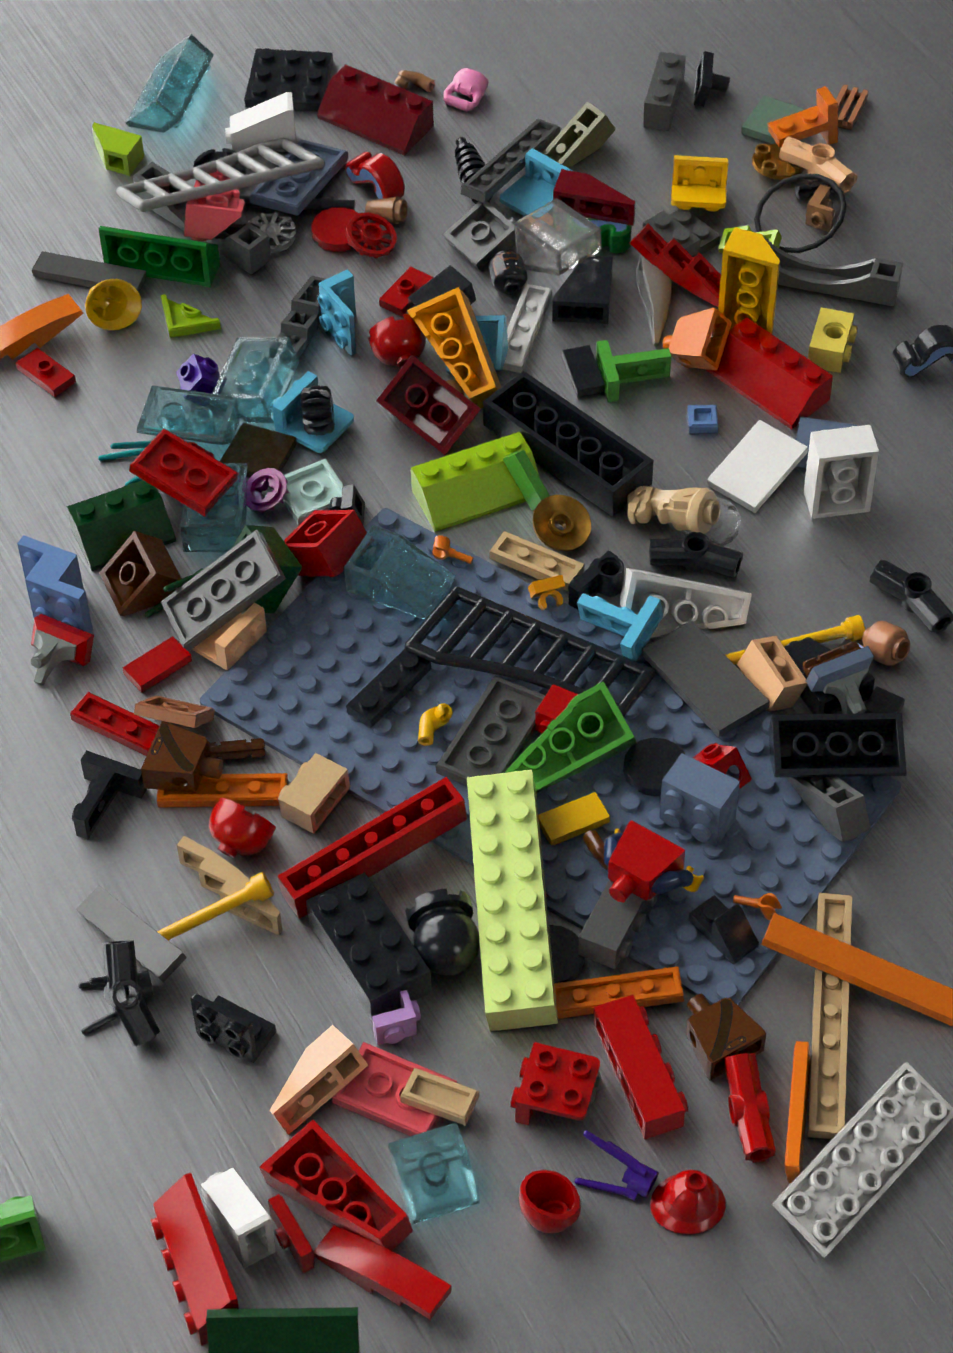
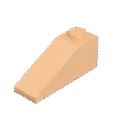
M332 1025L305 1049L269 1111L289 1135L363 1071L368 1064L355 1045Z

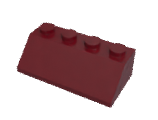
M347 64L330 79L317 113L318 119L404 156L434 126L432 100Z

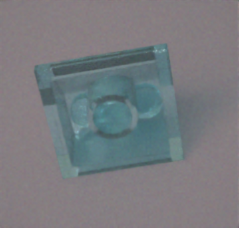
M457 1122L388 1143L390 1165L411 1225L480 1204L469 1155Z

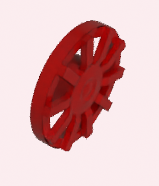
M359 213L349 220L345 234L349 246H352L361 256L366 255L377 259L378 257L389 255L397 241L396 231L391 223L374 213ZM367 219L376 221V223H368ZM363 220L364 226L361 227L357 221ZM379 224L383 225L386 230H382ZM352 225L360 232L352 231ZM390 234L391 240L385 239L383 236ZM381 242L389 244L390 246L386 248L381 244Z

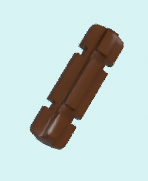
M853 641L843 645L844 649L838 647L818 655L817 660L815 657L803 662V672L808 677L813 667L861 649V647H859L857 642Z
M262 738L251 739V742L247 743L246 739L221 741V745H216V742L209 743L210 757L215 759L222 757V760L248 758L247 755L257 758L264 757L266 753L265 742Z

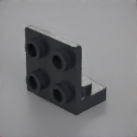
M194 993L190 998L198 1036L207 1043L213 1044L215 1042L226 1048L235 1058H245L254 1063L276 1033L275 1024L219 995L213 1002L197 993Z

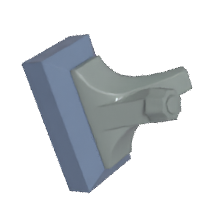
M866 646L812 668L806 683L811 692L823 691L824 694L835 695L839 699L843 714L864 713L867 709L861 698L859 687L861 681L869 672L868 667L874 656L870 648Z

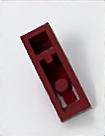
M561 169L553 190V212L634 226L636 201L587 173Z

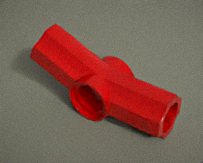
M743 1053L726 1057L724 1061L730 1095L728 1096L729 1113L733 1126L738 1128L745 1160H750L753 1163L765 1162L768 1158L775 1156L776 1149L769 1125L770 1111L765 1090L761 1089L755 1053Z

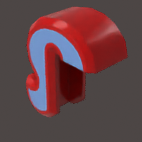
M367 151L346 163V174L352 183H373L378 199L401 198L404 196L405 184L397 165L389 156L379 153L372 157L371 153Z

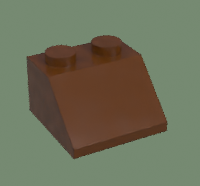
M137 531L131 534L99 572L119 614L124 617L161 603L162 600L176 590L164 592L163 588L182 579L162 539Z

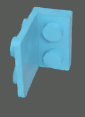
M347 269L319 282L318 303L321 309L319 321L322 328L334 336L337 345L340 348H344L352 356L356 354L354 322L356 307L354 276Z

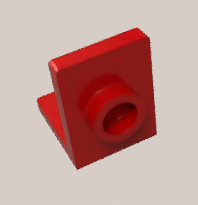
M712 743L693 757V759L724 774L727 773L729 767L735 765L739 770V789L752 780L737 747Z

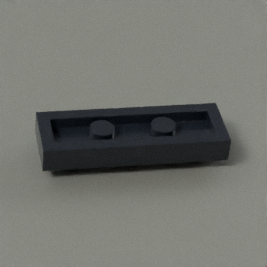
M404 649L346 705L347 713L372 728L432 669L431 662Z

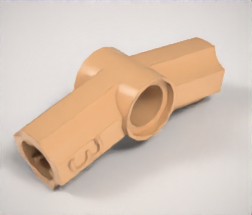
M789 136L784 140L779 153L781 160L807 169L808 174H820L834 180L844 193L849 192L857 182L858 175L834 157L835 150L832 146L828 144H815L812 146Z

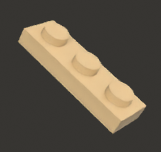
M506 531L501 534L489 551L491 560L539 580L563 575L565 583L563 590L568 591L571 580L584 572V563Z

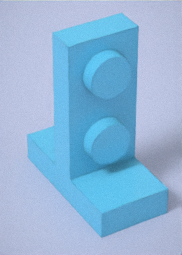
M582 593L577 602L581 620L624 636L620 643L622 656L637 661L642 653V648L646 646L663 618L661 600L650 595L638 615L627 607L619 608L609 604L599 596L591 597Z

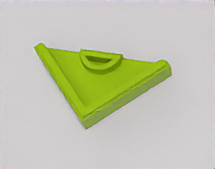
M166 294L161 295L170 338L221 329L219 318L207 317L194 307L185 303L178 304L167 299Z

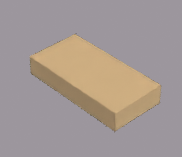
M414 1068L400 1098L401 1103L466 1126L479 1099V1091Z

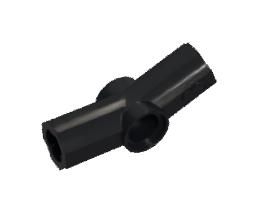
M690 532L683 539H650L649 542L650 565H682L691 572H700L707 569L734 578L737 576L743 560V552L710 543L709 538L701 532Z
M882 559L875 566L870 576V583L899 598L902 607L906 611L915 613L931 632L938 634L946 630L953 622V613L931 589L932 582L926 574L921 572L908 573Z
M134 940L103 943L106 976L104 998L115 1011L132 1046L136 1047L147 1043L160 1033V1030L142 997V989L138 984ZM127 985L129 996L124 1002L119 1003L117 991L121 986Z

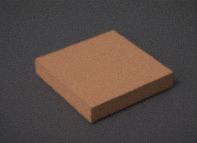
M154 696L135 704L134 715L192 728L213 721L215 709L212 707L162 696Z

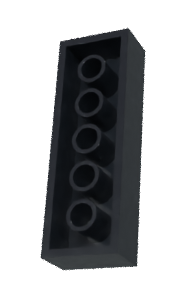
M522 371L483 401V426L500 438L520 432L531 449L537 464L611 516L627 505L628 494L640 486L652 485L653 459L525 371Z

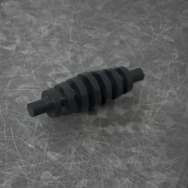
M460 137L456 140L457 147L454 155L458 176L463 185L485 166V163L474 145L467 143L464 137ZM471 198L474 204L478 202L477 200Z

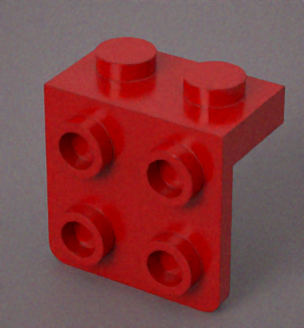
M534 1042L529 1058L524 1057L519 1075L520 1078H523L520 1088H514L510 1107L515 1108V1122L529 1126L533 1110L578 1121L585 1119L600 1069V1060L595 1056Z

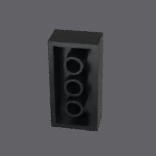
M365 872L306 900L309 925L371 1022H373L372 1016L401 1008L400 991L407 990L410 1001L418 1000L432 993L431 972Z

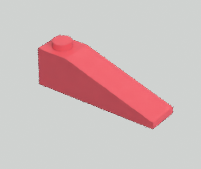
M219 171L210 173L211 176L219 181L230 179ZM196 179L194 187L204 186L205 184ZM231 190L187 201L184 236L191 237L195 241L212 240L241 218L245 208V201L239 198V190Z

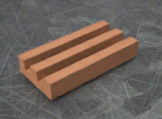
M843 84L836 98L838 112L845 98L848 97L838 117V127L852 130L868 98L869 90L863 89L862 93L858 92L859 88L853 87L852 90H848L849 85ZM854 99H857L858 102L848 122H845L844 120Z

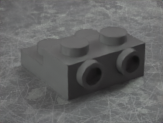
M478 201L443 233L445 239L479 270L498 252L512 250L523 240L520 234L522 228L512 217L507 219L504 216V211L498 204L494 202L491 205L488 201L485 203Z
M678 209L670 215L663 210L643 222V227L649 223L667 243L675 238L692 257H695L699 252L703 254L720 243V235L689 210Z

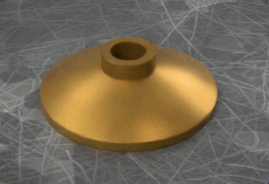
M552 495L546 497L534 510L532 517L534 531L541 542L554 550H575L582 546L590 535L591 519L588 511L578 500L570 496ZM554 524H560L563 530H559Z

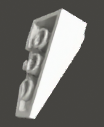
M626 568L620 596V608L627 607L638 615L649 595L660 599L663 618L652 634V638L669 634L690 621H693L700 630L746 624L752 593Z

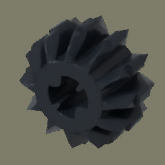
M320 385L303 388L301 392V407L304 430L308 435L316 434V436L332 433L335 425V416L330 389L327 386Z

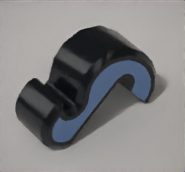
M933 325L922 331L911 345H909L908 341L901 342L892 353L901 376L914 377L944 356L953 364V328L948 325Z

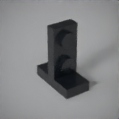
M86 750L80 761L84 779L91 782L82 803H78L73 810L72 821L74 822L76 835L88 840L118 791L142 799L147 788H144L141 769Z

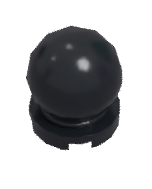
M438 889L416 897L414 899L416 905L411 909L406 908L405 910L409 929L414 932L413 945L429 970L440 976H451L468 969L479 954V932L471 920L473 907L470 896L462 890L457 895L448 894L447 889Z

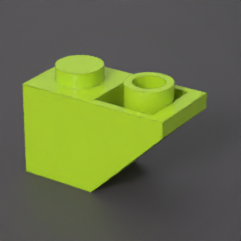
M94 122L92 125L94 143L105 168L130 176L144 158L142 136Z

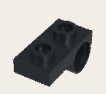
M608 550L600 558L594 559L589 568L580 576H575L568 586V605L578 610L577 602L582 593L594 597L597 593L607 597L620 594L624 581V563L618 556Z

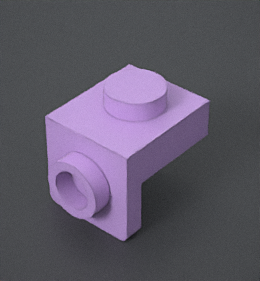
M407 990L400 991L401 1009L372 1016L373 1033L377 1045L384 1043L394 1044L406 1037L417 1035L416 1021L421 1020V1014L417 1001H410Z

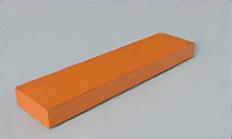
M221 774L219 779L203 776L198 789L194 792L157 790L158 808L214 807L221 797L245 807L279 806L278 797L283 787L288 785V774Z
M679 966L554 983L558 1019L594 1014L595 1006L630 995L634 996L638 1007L642 1005L648 1007L684 1002Z
M796 1041L794 1045L785 1154V1171L789 1183L794 1181L803 1168L811 1065L809 1042Z

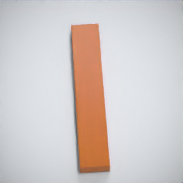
M776 913L773 914L761 945L953 1026L952 988Z

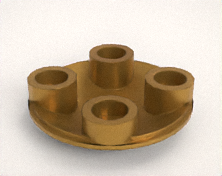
M758 144L752 156V165L756 171L772 179L783 180L801 174L804 168L781 160L779 153L782 147H778L777 144Z

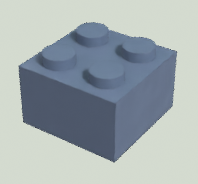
M682 753L662 780L659 819L673 828H679L693 835L701 842H707L717 847L736 820L740 781Z

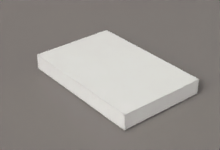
M759 420L709 476L707 486L756 513L808 453V447Z

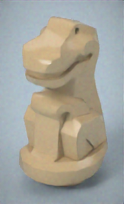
M640 486L627 496L628 518L631 524L649 523L651 518L657 515L661 524L672 523L678 531L690 530V532L706 534L712 525L717 523L720 515V504L717 501V497L714 491L707 487L660 490L651 486Z

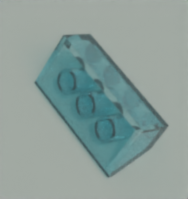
M190 34L160 56L125 124L129 127L165 133L172 127L178 128L186 118L184 116L185 111L194 102L193 95L203 85L201 79L211 69L209 64L214 54Z

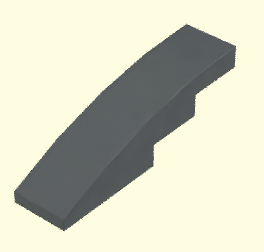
M311 275L292 299L291 311L281 322V333L270 345V356L295 362L300 358L320 325L319 282L325 280V278Z

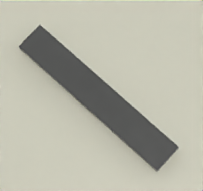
M536 119L461 186V195L483 203L488 201L525 167V154L532 148L541 153L560 133L561 127Z

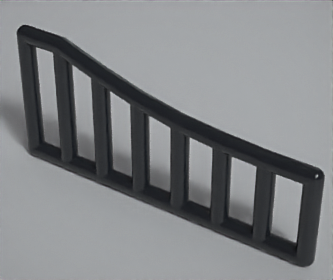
M458 586L453 587L405 643V650L435 664L501 675L546 689H550L554 684L578 695L586 690L574 684L594 658L600 659L611 665L596 685L604 681L606 687L609 688L622 670L639 676L619 703L615 702L623 717L629 712L655 676L654 669ZM458 600L473 606L437 650L421 644ZM485 611L500 617L469 657L450 654ZM512 623L528 629L501 663L483 660ZM539 635L555 640L532 671L515 666ZM567 646L583 652L562 680L545 675Z

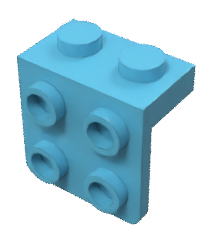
M532 148L525 154V175L500 194V202L523 216L528 215L534 221L542 219L547 215L550 216L554 213L553 190L561 169H570Z
M308 371L300 380H296L282 397H279L272 406L275 430L279 433L294 436L298 443L317 453H322L354 422V415L333 404L335 416L333 432L316 436V434L308 435L304 430L301 392L303 388L318 385V376Z

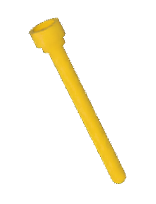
M855 615L847 617L844 622H841V626L781 640L780 642L784 647L790 642L800 641L807 637L819 643L840 638L850 639L853 642L862 639L865 626L861 616ZM745 650L725 654V656L736 665Z
M260 872L250 877L251 881L246 883L245 888L157 932L169 941L253 899L255 902L260 899L263 902L273 897L274 891L265 873Z

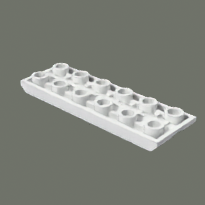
M906 1061L779 1195L772 1205L823 1257H826L953 1118V1107Z

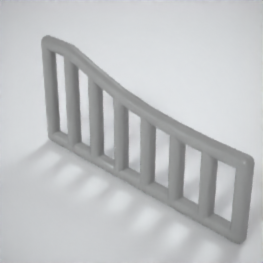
M280 138L259 143L193 168L119 186L116 193L141 212L321 169L324 167L325 162L319 156L289 139ZM284 149L302 159L303 162L294 163L275 151ZM261 155L279 167L269 169L254 160L253 157ZM240 163L255 173L244 175L231 166ZM219 171L230 179L219 181L211 176L210 173ZM197 179L205 185L194 187L186 181ZM172 185L179 192L169 194L162 187ZM148 192L154 198L143 200L136 194Z

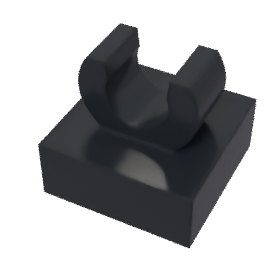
M354 484L343 486L342 497H334L330 500V510H355L361 523L364 525L365 502Z

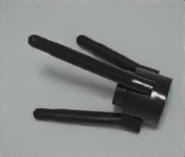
M148 970L137 972L138 984L142 989V997L145 1003V998L153 997V988ZM106 976L90 978L89 981L80 982L78 987L80 989L105 987ZM123 985L124 997L127 999L129 988L127 985ZM115 1011L84 1027L81 1030L82 1034H88L117 1019Z

